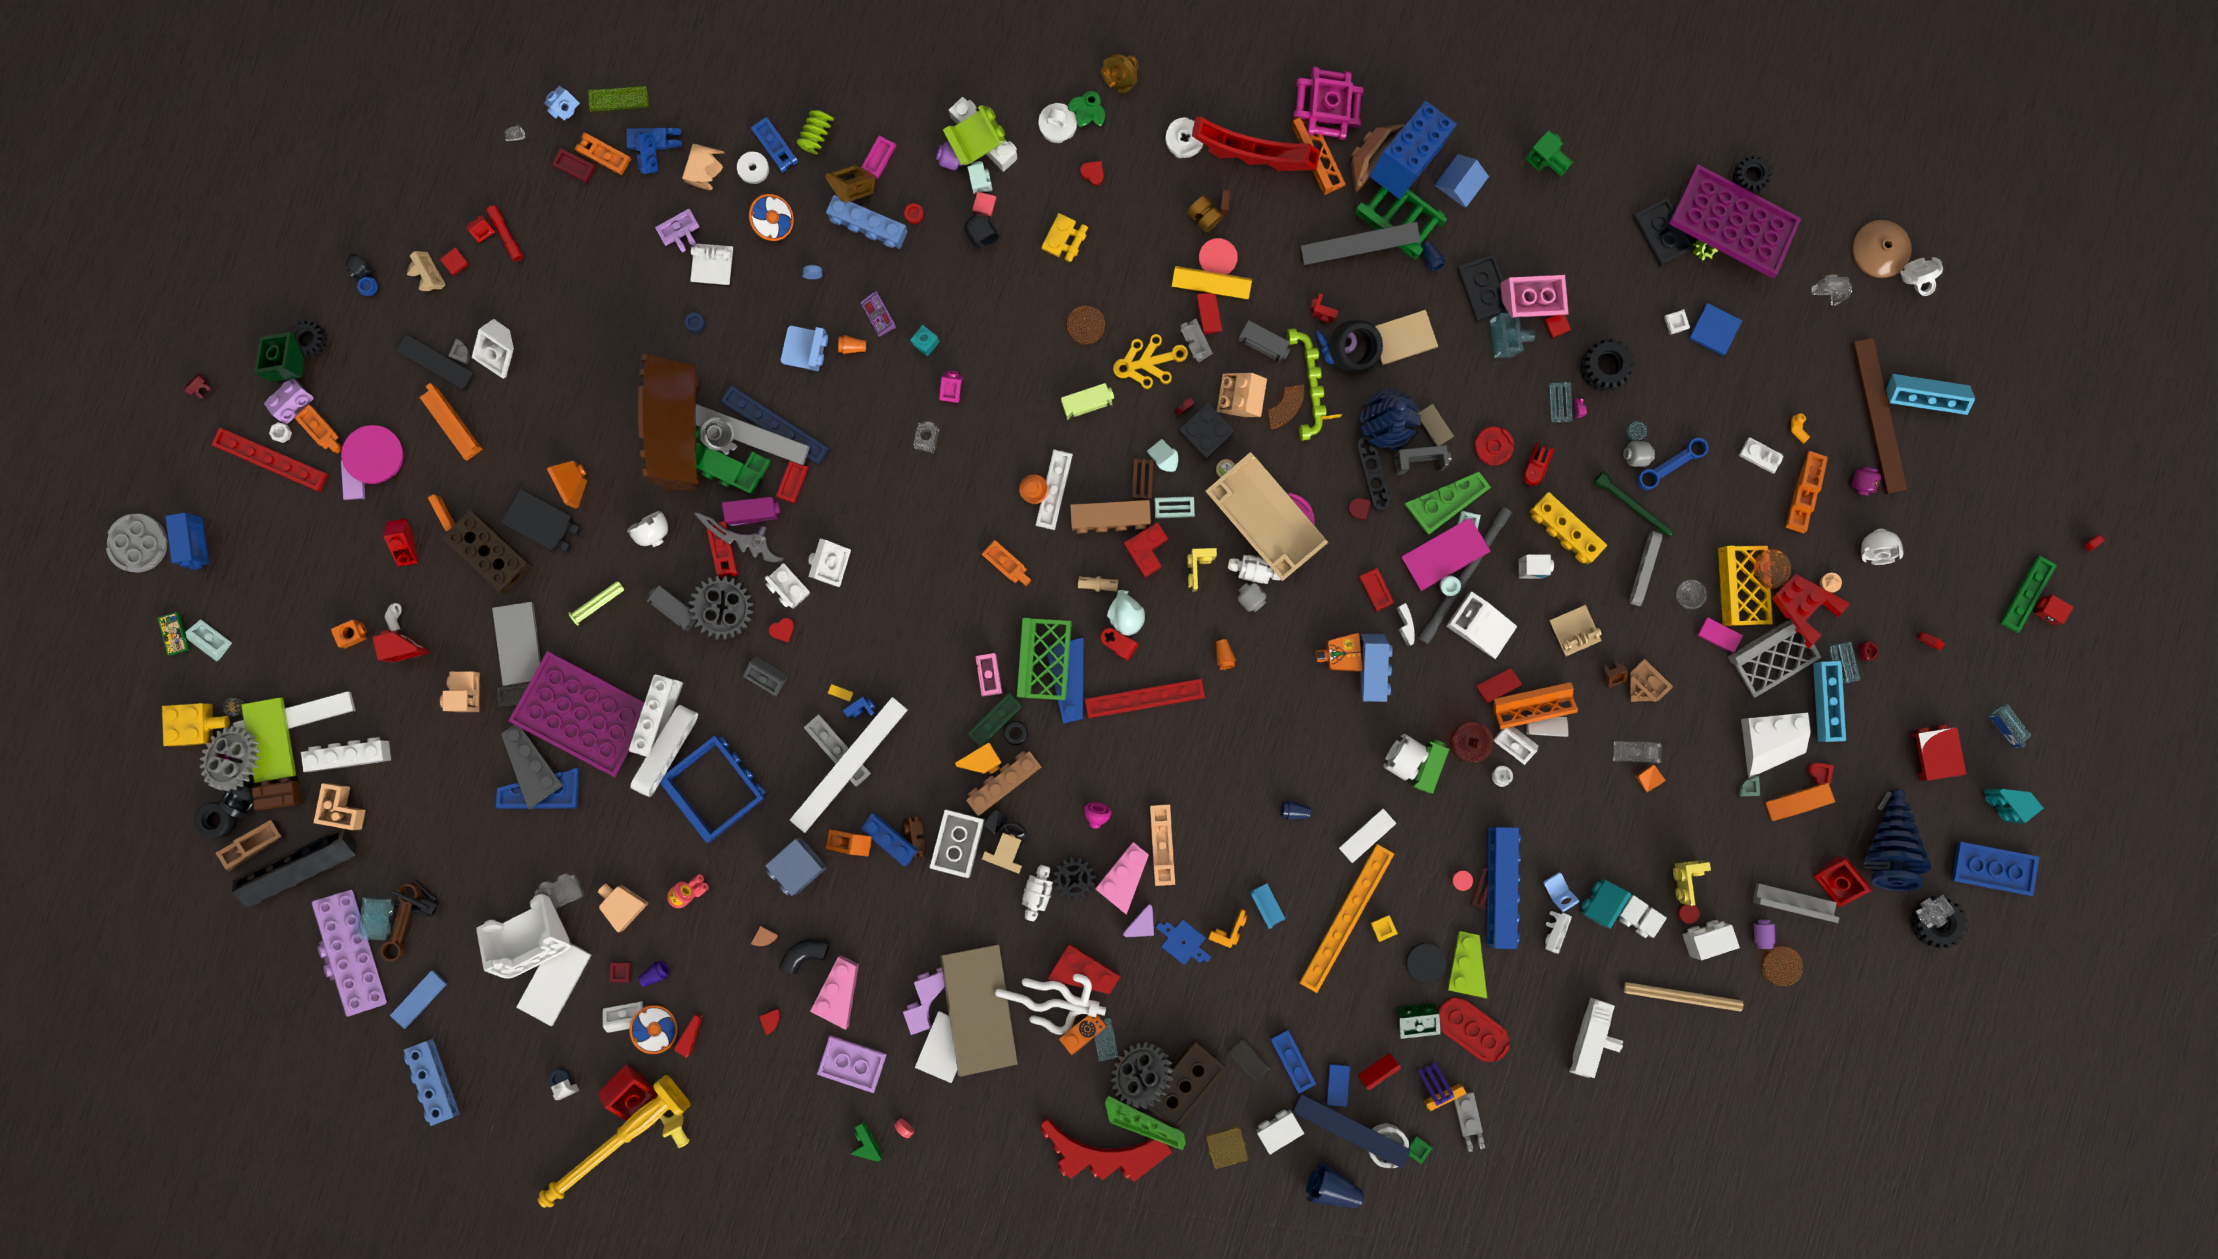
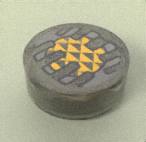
M228 698L223 704V711L229 717H239L243 714L241 705L245 703L240 698Z

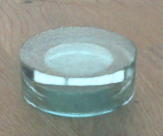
M1633 422L1627 427L1626 435L1631 441H1641L1647 435V428L1642 422Z

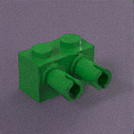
M1549 130L1525 158L1537 171L1540 172L1544 166H1549L1560 177L1574 162L1561 151L1560 147L1563 143L1560 137Z

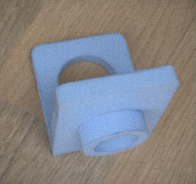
M1560 872L1543 882L1552 901L1562 912L1579 903L1578 898L1569 890ZM1571 898L1569 903L1561 904L1564 899Z

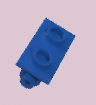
M635 133L636 151L641 153L637 154L640 173L657 172L654 133Z

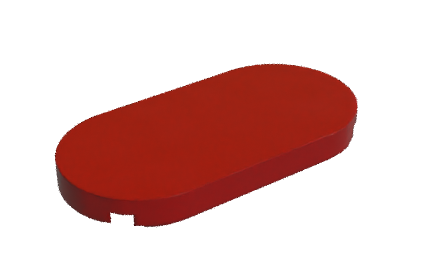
M1454 997L1445 1000L1439 1006L1440 1030L1479 1060L1494 1062L1501 1060L1507 1054L1509 1038L1506 1030L1470 1002Z

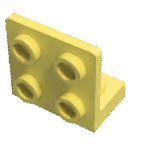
M1216 548L1192 549L1191 554H1188L1187 566L1191 568V574L1188 576V587H1192V592H1196L1198 589L1197 561H1199V564H1210L1217 556Z
M1704 861L1674 863L1673 876L1677 880L1678 885L1676 897L1680 900V903L1693 906L1695 905L1691 875H1705L1704 871H1711L1710 863Z

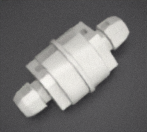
M1243 555L1242 561L1235 558L1229 559L1228 569L1235 572L1239 571V578L1262 584H1268L1270 578L1281 580L1260 556Z
M1040 865L1036 872L1037 876L1030 875L1024 888L1022 904L1028 907L1025 911V919L1029 921L1036 920L1038 910L1045 911L1049 898H1051L1053 882L1047 879L1050 874V867Z

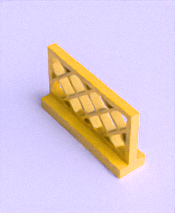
M1725 546L1718 548L1722 624L1724 626L1773 624L1768 546ZM1735 551H1741L1746 556L1741 563L1736 560ZM1755 551L1762 552V559L1759 563L1752 557ZM1748 559L1755 565L1751 572L1743 566ZM1758 569L1763 573V579L1760 582L1753 576ZM1739 570L1747 576L1742 583L1737 579V572ZM1749 579L1757 585L1752 592L1744 586ZM1741 589L1748 595L1743 602L1738 598V592ZM1759 589L1764 592V599L1761 602L1754 596ZM1750 599L1758 605L1753 612L1746 606ZM1760 608L1765 612L1766 620H1760L1755 615ZM1742 609L1749 614L1745 621H1739V612Z

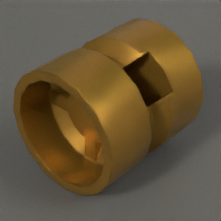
M1206 195L1194 202L1187 211V214L1194 221H1199L1198 226L1205 233L1215 227L1224 216L1217 207H1212V202Z

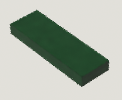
M1009 692L967 734L981 748L1023 706Z

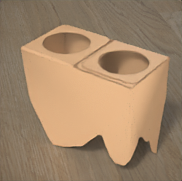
M693 143L682 179L688 185L712 190L713 187L707 181H712V178L723 168L712 154L724 152Z

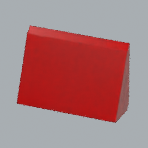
M1835 857L1814 875L1815 879L1833 901L1837 902L1838 907L1872 891V888L1847 858Z

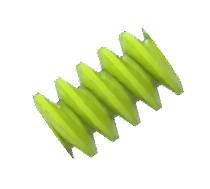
M816 110L809 112L811 118L806 119L808 125L803 126L805 132H800L802 139H797V144L803 150L818 155L814 149H821V146L817 142L825 141L821 134H828L824 127L830 128L831 125L827 123V120L833 121L834 118L822 111Z

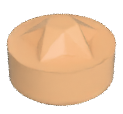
M1827 573L1820 579V587L1830 593L1836 592L1841 588L1842 580L1836 573Z

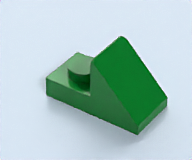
M862 1121L856 1125L854 1134L857 1140L863 1142V1144L852 1150L850 1154L878 1162L882 1159L883 1154L865 1121Z

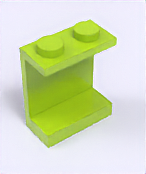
M979 106V111L956 126H948L943 129L961 165L971 164L1006 142L1004 138L1005 132L1000 125H997L994 119L996 115L988 106Z

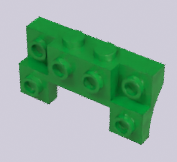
M699 426L696 432L697 469L702 471L701 475L711 480L715 477L719 479V484L727 488L731 485L752 495L771 461L752 452L744 465L716 450L710 449L700 440L701 427Z

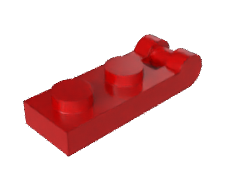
M725 521L718 523L728 530V526ZM710 524L723 535H726V533L718 529L714 524ZM707 528L717 576L719 579H722L727 575H738L732 544H728ZM728 562L729 567L723 568L722 563Z

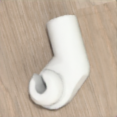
M398 603L391 604L385 613V620L392 632L401 630L397 620L401 614L402 607Z

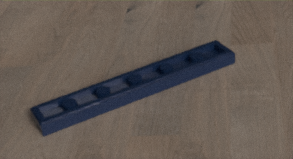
M732 385L720 401L760 428L810 446L807 458L820 465L829 451L828 447Z
M1301 1094L1293 1113L1400 1168L1404 1167L1410 1154V1148Z

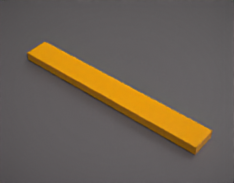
M1378 844L1375 845L1299 981L1300 984L1316 993L1318 992L1393 858L1394 853Z

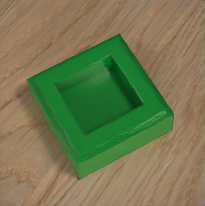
M1415 1135L1409 1143V1148L1411 1149L1409 1156L1422 1165L1433 1148Z

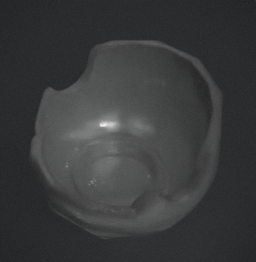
M1686 580L1676 589V599L1685 609L1694 610L1705 603L1707 599L1706 588L1697 580Z

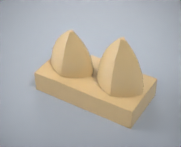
M414 251L410 254L412 261L408 267L407 275H421L419 290L430 291L432 289H442L446 286L428 252Z

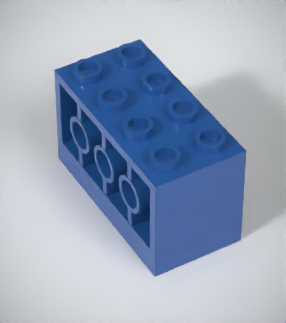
M1425 101L1384 150L1369 177L1401 199L1441 150L1457 124Z

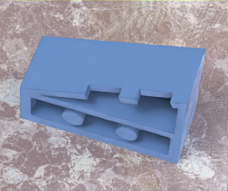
M1360 634L1363 641V652H1361L1363 671H1361V698L1363 701L1387 702V695L1391 694V684L1388 683V676H1391L1392 667L1389 664V657H1392V645H1389L1384 634Z

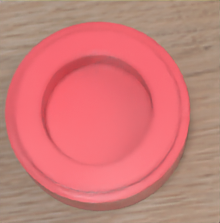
M1457 871L1452 877V884L1456 889L1466 891L1471 888L1473 878L1467 871Z
M900 1118L894 1124L897 1132L905 1138H910L914 1133L913 1127L904 1119Z

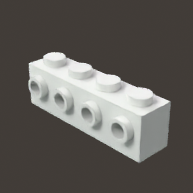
M962 97L949 109L950 118L956 124H959L975 114L977 107L971 100L967 101ZM1008 141L986 155L1004 172L1017 160V148L1012 142Z
M380 737L367 739V743H360V740L349 741L346 746H341V743L328 744L326 749H321V746L308 747V751L301 752L303 772H316L391 761L389 741H380Z

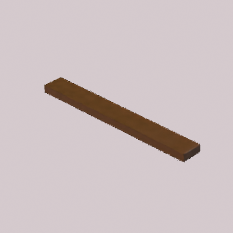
M1874 338L1855 341L1852 345L1885 494L1906 491V481Z

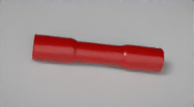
M497 205L488 207L486 212L493 225L497 228L512 261L521 260L523 254L516 241L513 240Z

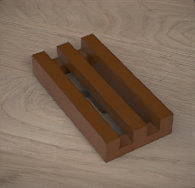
M1134 459L1132 498L1152 499L1154 460ZM1138 464H1141L1140 494H1136ZM1145 464H1149L1148 495H1144Z

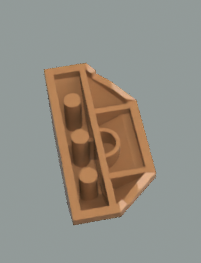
M1404 124L1378 127L1373 133L1369 131L1363 139L1365 142L1361 148L1358 146L1351 155L1353 157L1351 170L1354 190L1357 193L1369 179V175L1382 153L1403 129Z

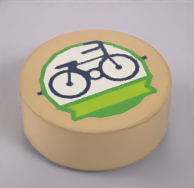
M1228 459L1221 460L1216 467L1217 475L1221 478L1235 464Z

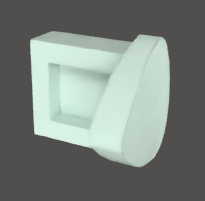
M1163 439L1147 450L1149 456L1156 462L1159 468L1170 472L1176 470L1178 453L1175 449H1171Z

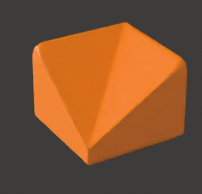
M1649 765L1635 775V778L1646 792L1666 781L1655 765Z

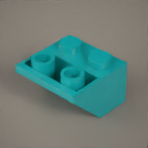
M1984 789L1982 791L1986 795V801L1990 805L1995 806L1999 811V817L2005 822L2026 823L2044 809L2031 792L2008 789Z

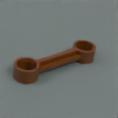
M407 883L398 889L399 893L404 894V889L409 886L415 892L414 900L417 901L421 897V888L416 883ZM399 897L398 899L401 902L390 939L381 947V956L386 961L397 960L405 952L402 939L413 904ZM389 944H394L398 948V955L396 957L389 955L387 951Z

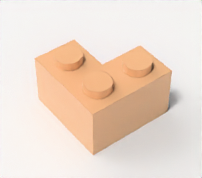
M450 672V676L447 678L449 691H443V695L440 697V705L443 707V711L479 712V672Z
M322 783L314 823L349 830H362L366 810L346 806L350 787Z

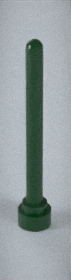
M1602 471L1594 480L1593 484L1599 488L1608 489L1665 535H1673L1671 528L1615 486L1607 473Z

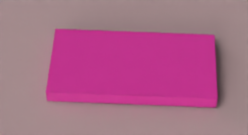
M1468 518L1401 558L1418 587L1423 591L1444 577L1453 574L1488 554L1490 549L1472 519Z

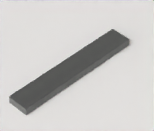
M1414 222L1302 245L1301 250L1304 265L1421 241L1418 224Z

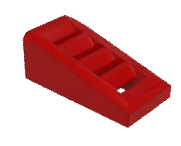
M700 1013L693 1016L674 1048L676 1052L686 1058L691 1055L702 1019V1014Z

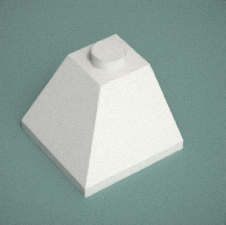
M491 320L479 329L472 354L473 359L503 379L506 378L514 350L510 330L496 320Z

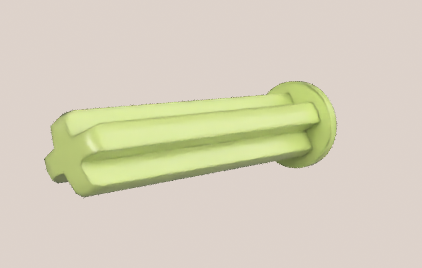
M617 581L573 613L569 612L568 614L578 626L580 621L623 592L624 588Z

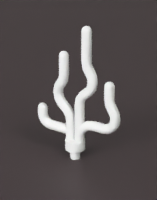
M1081 974L1073 975L1074 981L1084 985L1081 998L1074 996L1064 984L1058 981L1039 982L1028 978L1022 980V984L1026 987L1044 991L1051 989L1059 990L1067 1001L1051 999L1037 1004L1027 996L1002 989L995 990L997 997L1023 1003L1033 1011L1042 1012L1052 1007L1071 1010L1065 1025L1062 1027L1056 1026L1048 1019L1035 1015L1029 1018L1031 1023L1044 1026L1050 1032L1059 1035L1066 1034L1072 1029L1075 1017L1079 1014L1096 1017L1097 1014L1105 1016L1106 1007L1099 1006L1100 1002L1089 1000L1092 983L1090 979Z

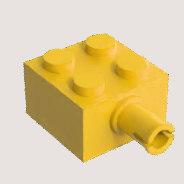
M200 703L162 706L164 746L211 743V736H214L213 729L229 728L230 725L228 716L213 717V704Z

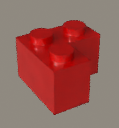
M1158 522L1124 543V547L1144 579L1162 567L1153 550L1165 544L1168 538Z

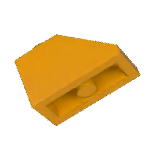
M987 743L955 764L960 768L981 773L989 772L991 775L1000 769L999 765L1002 762L992 745Z

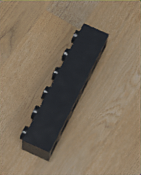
M340 828L234 879L232 893L246 908L253 904H258L262 900L275 896L289 887H294L305 879L312 878L326 869H331L343 861L350 860L356 855V843L344 828Z

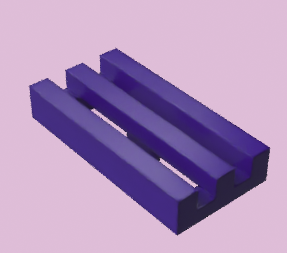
M1436 1062L1432 1063L1430 1067L1426 1066L1424 1070H1418L1436 1106L1454 1098V1094ZM1433 1071H1436L1448 1095L1445 1096L1432 1073ZM1428 1074L1441 1096L1440 1099L1436 1097L1425 1075Z

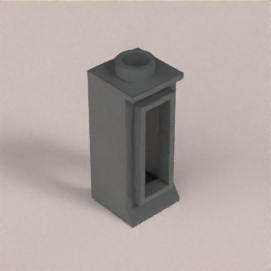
M1249 320L1238 342H1245V345L1274 360L1277 358L1278 363H1280L1282 358L1286 359L1291 350L1288 348L1289 341Z
M654 587L649 592L647 602L651 603V605L674 623L682 627L683 630L688 631L696 620L690 621V618L694 616L693 613H688L690 608L664 587Z

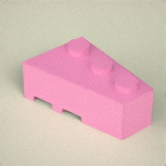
M1134 842L1131 843L1095 888L1126 915L1149 856L1148 853Z
M840 955L810 1012L846 1030L850 1023L859 964Z

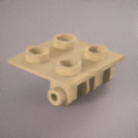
M1586 605L1549 620L1565 657L1602 641L1600 635H1602L1601 631L1595 627Z

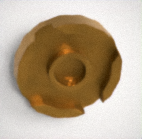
M1112 54L1103 61L1101 74L1103 80L1110 88L1114 87L1118 89L1117 92L1126 93L1135 86L1138 62L1134 56L1125 57L1120 54Z

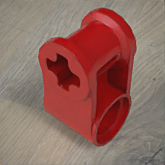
M1112 628L1105 629L1100 636V640L1105 646L1129 661L1139 645ZM1112 632L1115 640L1106 642L1105 633L1109 634Z

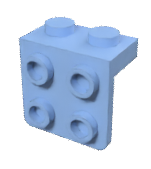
M789 326L781 362L785 365L819 371L824 361L823 350L828 343L826 331L818 327L814 331Z

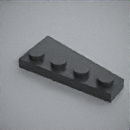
M514 724L501 733L528 809H532L561 788L563 784L524 729Z

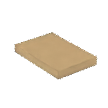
M1426 310L1375 326L1383 340V351L1380 357L1382 365L1438 347Z

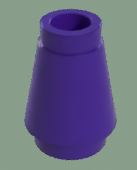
M656 961L638 977L639 983L645 987L664 980L670 973L669 968L663 961Z

